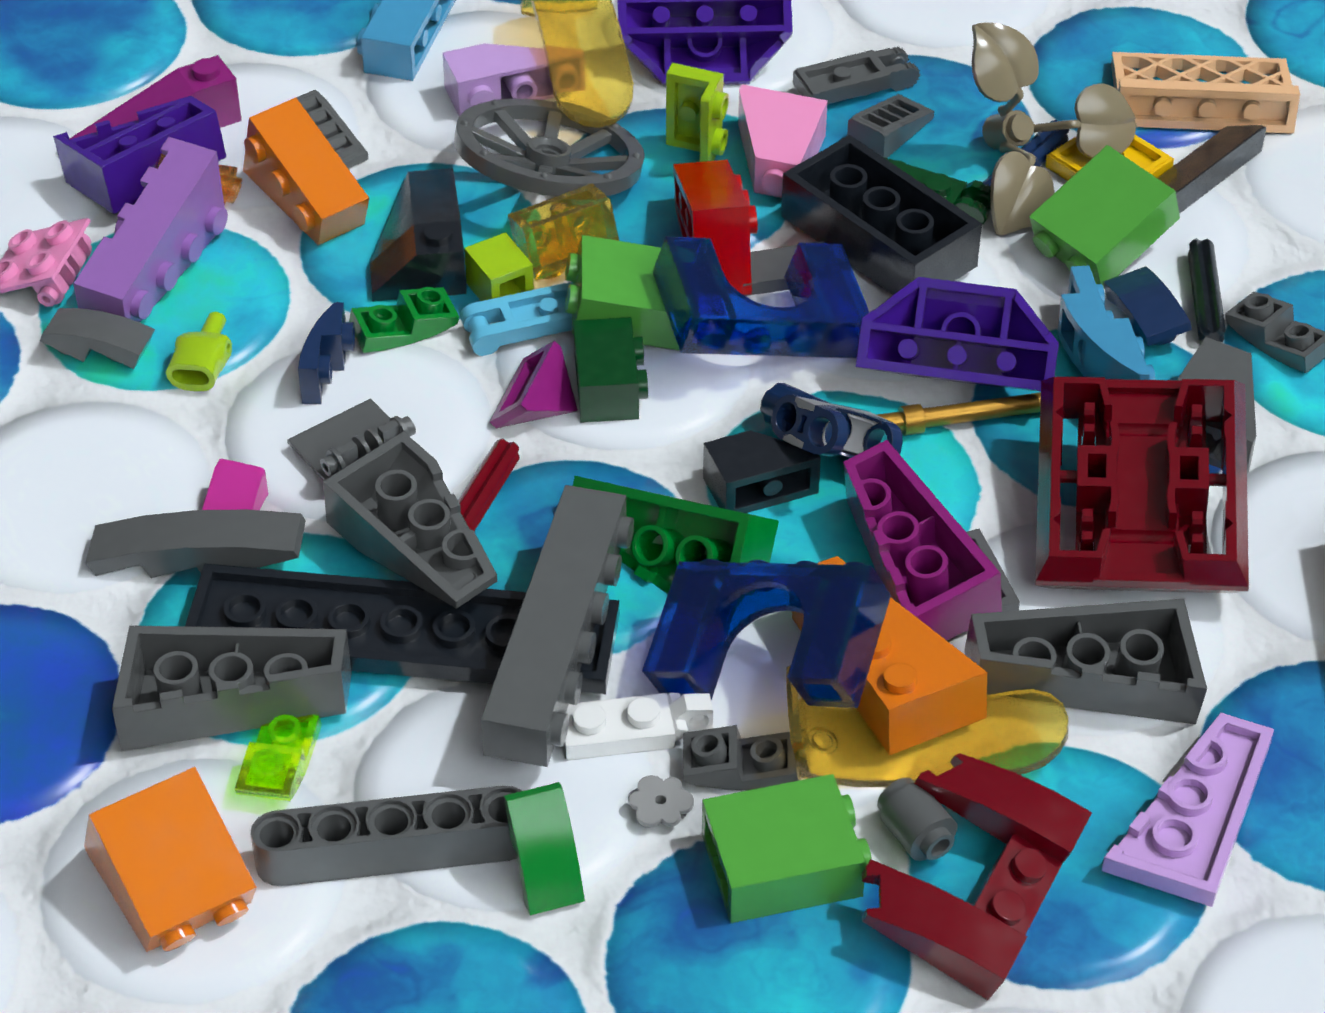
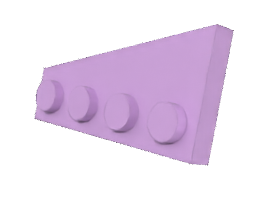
M1220 713L1185 756L1184 764L1173 777L1169 776L1159 788L1156 799L1145 812L1141 811L1130 824L1127 835L1119 845L1114 844L1105 855L1102 871L1213 907L1267 756L1274 729Z

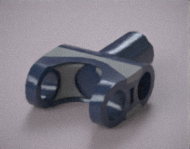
M786 383L775 384L765 392L761 400L760 411L763 414L764 421L772 425L774 434L779 439L813 454L828 457L839 454L852 458L881 443L885 434L889 443L899 454L901 453L903 439L900 428L895 423L869 411L829 403Z

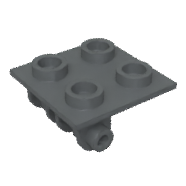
M370 398L287 439V443L324 481L403 431L408 436L416 434V428L408 416L403 418L394 416L390 418Z

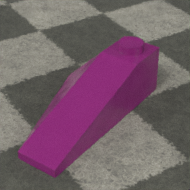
M219 55L199 59L195 63L172 71L69 139L97 132L96 123L109 120L111 127L138 120L137 111L188 96H193L216 110L220 128L240 122L242 118L237 79Z

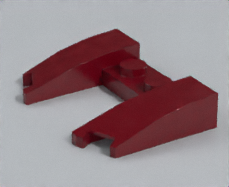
M958 753L950 761L953 768L938 776L927 769L919 774L914 784L930 793L942 805L1005 843L973 905L932 884L870 859L862 872V882L879 886V908H867L862 915V922L981 997L989 1000L1010 972L1028 937L1026 933L1062 864L1073 851L1092 812L1054 790L1013 771Z

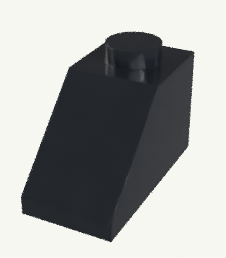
M750 430L704 443L703 479L720 508L749 513L819 493L821 457L784 440Z

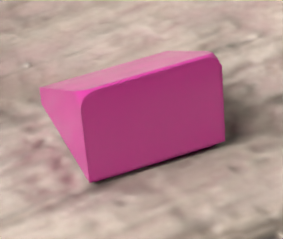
M219 459L214 468L202 510H260L268 496L265 470L254 465Z

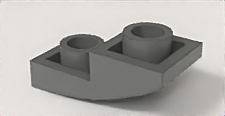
M1252 292L1225 313V322L1239 335L1260 351L1291 368L1307 373L1325 358V331L1314 328L1306 323L1294 321L1293 304L1272 298L1267 294Z
M59 308L42 333L40 342L83 362L91 350H94L112 361L120 362L134 369L149 345L155 329L123 316L103 311Z
M737 725L683 733V778L685 783L717 789L748 791L801 780L800 744L796 732L790 731L741 739Z

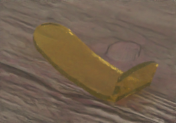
M521 0V14L536 17L545 50L553 93L559 109L570 120L583 126L597 128L615 124L626 116L633 100V80L612 0Z
M798 665L786 666L790 738L800 778L809 779L834 774L837 785L887 787L892 782L905 777L911 778L915 782L919 774L927 769L938 776L953 768L950 761L958 753L1021 775L1044 767L1059 755L1068 740L1069 718L1061 701L1051 693L1036 689L1014 690L987 695V718L889 755L853 704L824 701L805 696Z

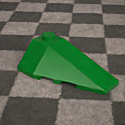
M574 476L573 486L626 495V517L634 518V530L630 547L628 549H620L619 555L622 557V563L634 570V574L644 581L652 583L670 595V599L682 607L733 618L768 572L779 520Z

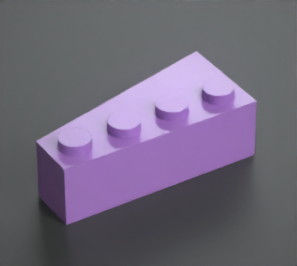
M172 137L167 138L161 148L162 154L166 156L158 169L149 166L141 178V185L145 189L134 205L125 203L117 215L118 220L115 226L114 237L112 239L105 236L102 238L73 283L78 308L103 311L141 322L150 315L153 307L164 294L174 288L178 278L192 263L199 259L202 251L216 235L222 233L227 224L228 213L224 207L217 151Z

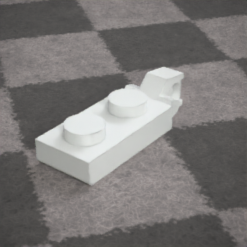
M670 692L669 694L660 693L577 703V705L569 704L566 714L569 715V726L564 743L566 759L578 760L675 748V741L683 739V733L713 729L714 714L710 693L683 694L681 696L680 693Z

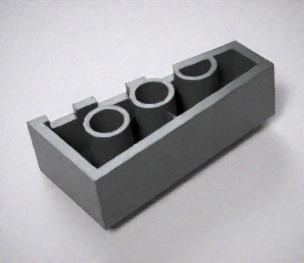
M1184 599L971 614L964 652L968 658L987 671V697L1189 724L1197 723L1207 692V685Z

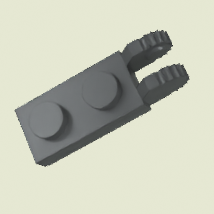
M898 46L897 48H886L878 51L869 50L796 68L793 71V84L801 96L828 100L827 105L834 102L865 96L890 88L895 91L904 90L906 87H913L921 75L914 63H907L909 60L907 53Z

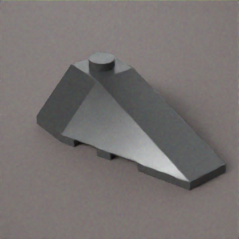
M404 431L323 481L326 521L334 530L360 553L457 609L497 582V574L474 530H470L464 520L455 494H451L445 484L443 472L437 460Z

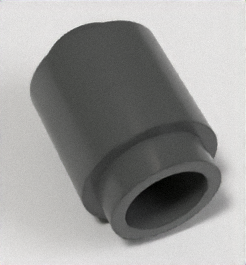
M908 777L892 782L883 790L877 801V807L881 811V821L914 860H936L944 856L952 848L957 832V823L935 797L915 785L913 779Z

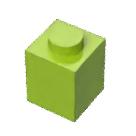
M506 232L464 248L466 284L480 301L534 290L533 264Z

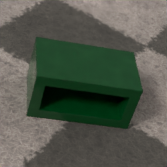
M631 317L573 320L574 360L580 423L639 419V399H648V380L646 369L637 370V366L644 365L643 337L633 336Z

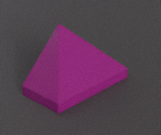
M555 340L522 359L490 420V423L496 429L578 411L562 348Z

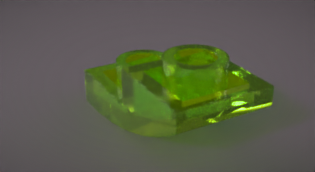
M310 714L300 717L280 715L270 723L262 724L257 741L249 742L235 786L236 794L291 801L306 774L322 727L319 715Z

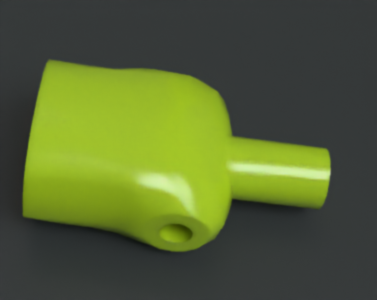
M214 311L209 313L200 332H186L176 338L174 353L165 372L173 386L194 392L207 391L214 387L220 372L225 367L232 353L230 338L221 334L226 324V318L220 312Z

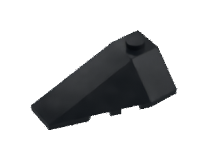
M453 168L408 171L370 262L373 301L397 300L399 290L421 289L423 287H444L448 295L467 294L464 246Z

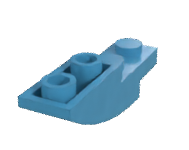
M1090 266L1070 267L1068 294H1061L1058 336L1073 364L1084 377L1156 380L1153 365H1146L1144 360L1145 350L1142 337L1135 336L1129 318L1114 319L1113 312L1111 310L1106 311L1103 285L1096 284Z

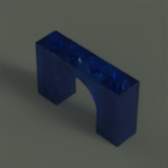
M665 237L652 272L680 353L857 358L862 318L870 312L842 244L799 242L784 276L795 306L772 307L745 297L728 282L722 271L711 238Z
M704 559L701 562L679 561L642 672L659 693H680L681 696L683 694L710 693L712 701L726 654L736 636L747 625L764 615L779 611H795L804 614V621L787 678L808 706L858 708L891 594L872 565L860 562L830 565L817 564L811 561H799L796 564L769 563L763 560H751L748 563L721 562L715 559Z

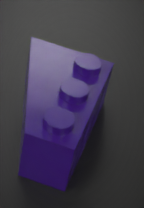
M188 96L137 111L138 120L111 127L109 120L96 123L97 132L74 139H69L67 132L55 135L53 138L65 182L113 214L120 212L125 203L134 205L145 189L141 185L140 180L149 166L158 169L166 156L162 154L161 148L168 137L217 151L218 161L227 157L216 110L193 96Z

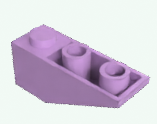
M485 43L442 52L445 89L459 116L474 105L492 100H545L585 91L584 55L582 52Z

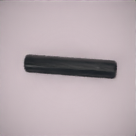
M1195 238L1189 243L1188 261L1198 339L1202 343L1204 338L1208 337L1222 343L1226 328L1214 244L1208 238L1202 241Z

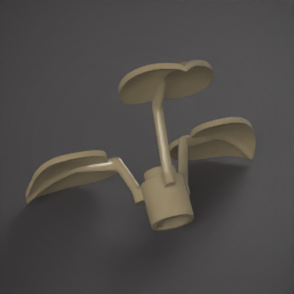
M985 22L972 25L973 77L977 88L984 97L994 102L1008 101L1006 105L998 107L999 114L991 115L985 120L982 129L986 144L992 149L1005 153L997 161L991 179L992 220L996 235L1001 236L1031 227L1029 216L1055 193L1053 180L1049 172L1043 167L1034 166L1036 162L1035 156L1018 147L1025 145L1033 133L1078 128L1076 136L1077 148L1080 153L1092 159L1106 145H1109L1119 153L1124 152L1133 141L1136 123L1135 115L1124 96L1116 88L1108 84L1090 85L1078 95L1075 102L1077 120L1033 124L1032 119L1023 111H1013L1012 109L1024 97L1021 87L1033 84L1038 77L1039 62L1037 53L1032 43L1018 30L1004 24Z

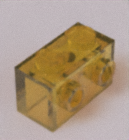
M593 184L507 214L513 240L533 264V278L535 280L552 279L563 274L566 269L569 253L577 254L582 235L619 241L611 200Z

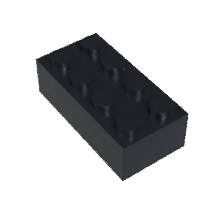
M851 135L846 136L783 173L781 217L817 242L824 241L828 250L892 295L896 294L917 277L955 281L978 266L982 223Z

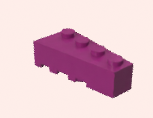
M888 440L843 462L847 503L887 595L947 641L968 630L971 614L1002 612L1001 572Z

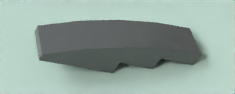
M248 509L191 510L143 515L95 525L85 563L95 576L141 565L150 578L195 567L202 573L204 564L260 568L299 558L306 520L301 513Z

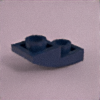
M1147 266L1103 282L1106 298L1126 314V318H1129L1135 336L1142 337L1146 345H1164L1175 340L1177 335L1192 330L1191 322L1177 299L1161 279Z
M334 302L321 315L304 343L298 365L302 404H322L323 385L332 384L333 371H344L346 351L355 350L354 322H346L344 302Z

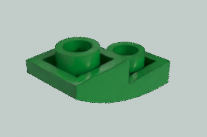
M444 287L399 290L396 305L351 308L349 322H354L355 337L363 353L410 345L442 333L457 325L459 321V315Z
M560 782L505 795L504 800L511 845L517 855L524 904L530 916L584 902L585 896L569 812Z

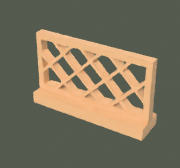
M1112 52L1111 67L1114 88L1124 96L1135 115L1136 127L1221 131L1226 126L1263 125L1266 127V132L1294 134L1300 91L1298 86L1292 85L1286 59ZM1131 68H1138V69H1140V70L1135 71V70H1133V69H1131ZM1158 77L1162 80H1155L1153 78ZM1197 79H1202L1206 82H1199ZM1244 80V81H1246V82H1248V83H1250V84H1245V83H1242L1241 81Z

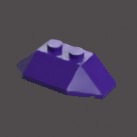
M617 0L618 39L663 86H666V73L672 63L723 73V84H750L793 35L792 0Z
M917 277L862 318L856 367L915 377L1041 391V381L1055 376L1059 342L1017 289Z

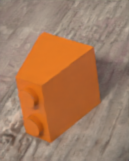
M192 767L108 805L88 816L84 848L146 952L161 945L164 951H171L191 941L196 936L195 929L214 920L217 926H223L242 917L249 911L247 904L252 902L257 887L196 767Z

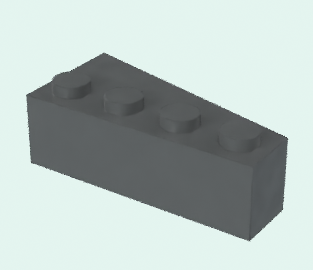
M129 625L112 707L121 751L346 714L352 673L347 629Z

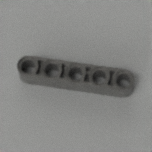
M495 786L271 811L258 817L251 827L250 835L257 874L265 883L270 885L288 886L511 861L517 859V855L511 845L504 796L521 792L522 790L513 786Z

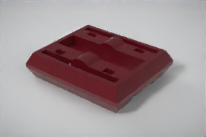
M1051 377L1042 380L1035 585L1055 589L1239 593L1248 591L1245 384L1236 380L1182 379V381L1124 380L1105 379L1103 377ZM1063 419H1078L1077 470H1060L1062 466ZM1206 422H1221L1222 474L1209 473V448H1206ZM1060 483H1077L1075 550H1060ZM1209 486L1223 487L1222 554H1207Z

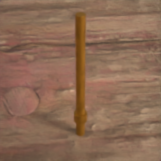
M1041 392L923 408L921 404L900 406L898 412L877 415L895 423L904 436L921 434L928 427L1040 412Z

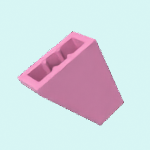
M741 84L739 88L738 126L754 193L782 198L783 173L819 152L826 136L828 100Z

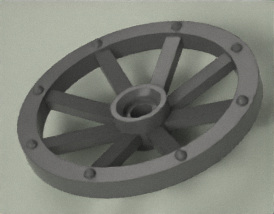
M499 99L487 101L465 110L459 116L456 123L454 145L461 158L483 175L520 190L553 197L597 198L623 192L637 183L641 176L644 151L639 141L630 132L616 122L601 115L562 104L558 101L552 102L537 99ZM515 119L547 121L545 135L530 138L517 124ZM496 122L516 145L479 128ZM560 124L592 134L570 146L558 139ZM606 144L611 145L621 155L581 158ZM482 145L494 151H497L503 155L492 154L488 150H486ZM599 170H614L605 174L590 172Z

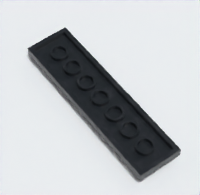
M204 564L185 627L347 629L351 671L494 684L527 592L485 589L456 609L412 582ZM609 600L604 624H595L593 632L596 633V644L593 659L590 665L582 663L580 673L583 675L581 692L606 694L620 616L619 600Z

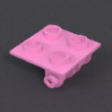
M84 218L72 222L63 220L48 228L35 231L26 229L14 235L8 242L9 248L0 260V294L32 286L38 294V301L42 305L52 307L54 304L61 303L69 286L73 284L83 264L92 252L91 239L88 235L84 234V231L91 222L90 219Z

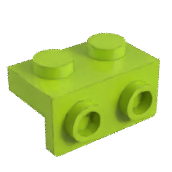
M672 63L666 73V145L700 152V162L714 161L717 155L722 156L726 149L728 130L723 129L722 126L728 109L729 94L723 93V73Z

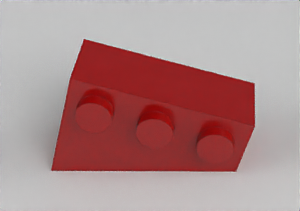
M727 159L673 164L675 209L683 243H690L693 249L696 300L752 295V284L743 286V284L752 283L750 234L757 233L758 221L755 205H750L748 190H743L741 175L733 173Z

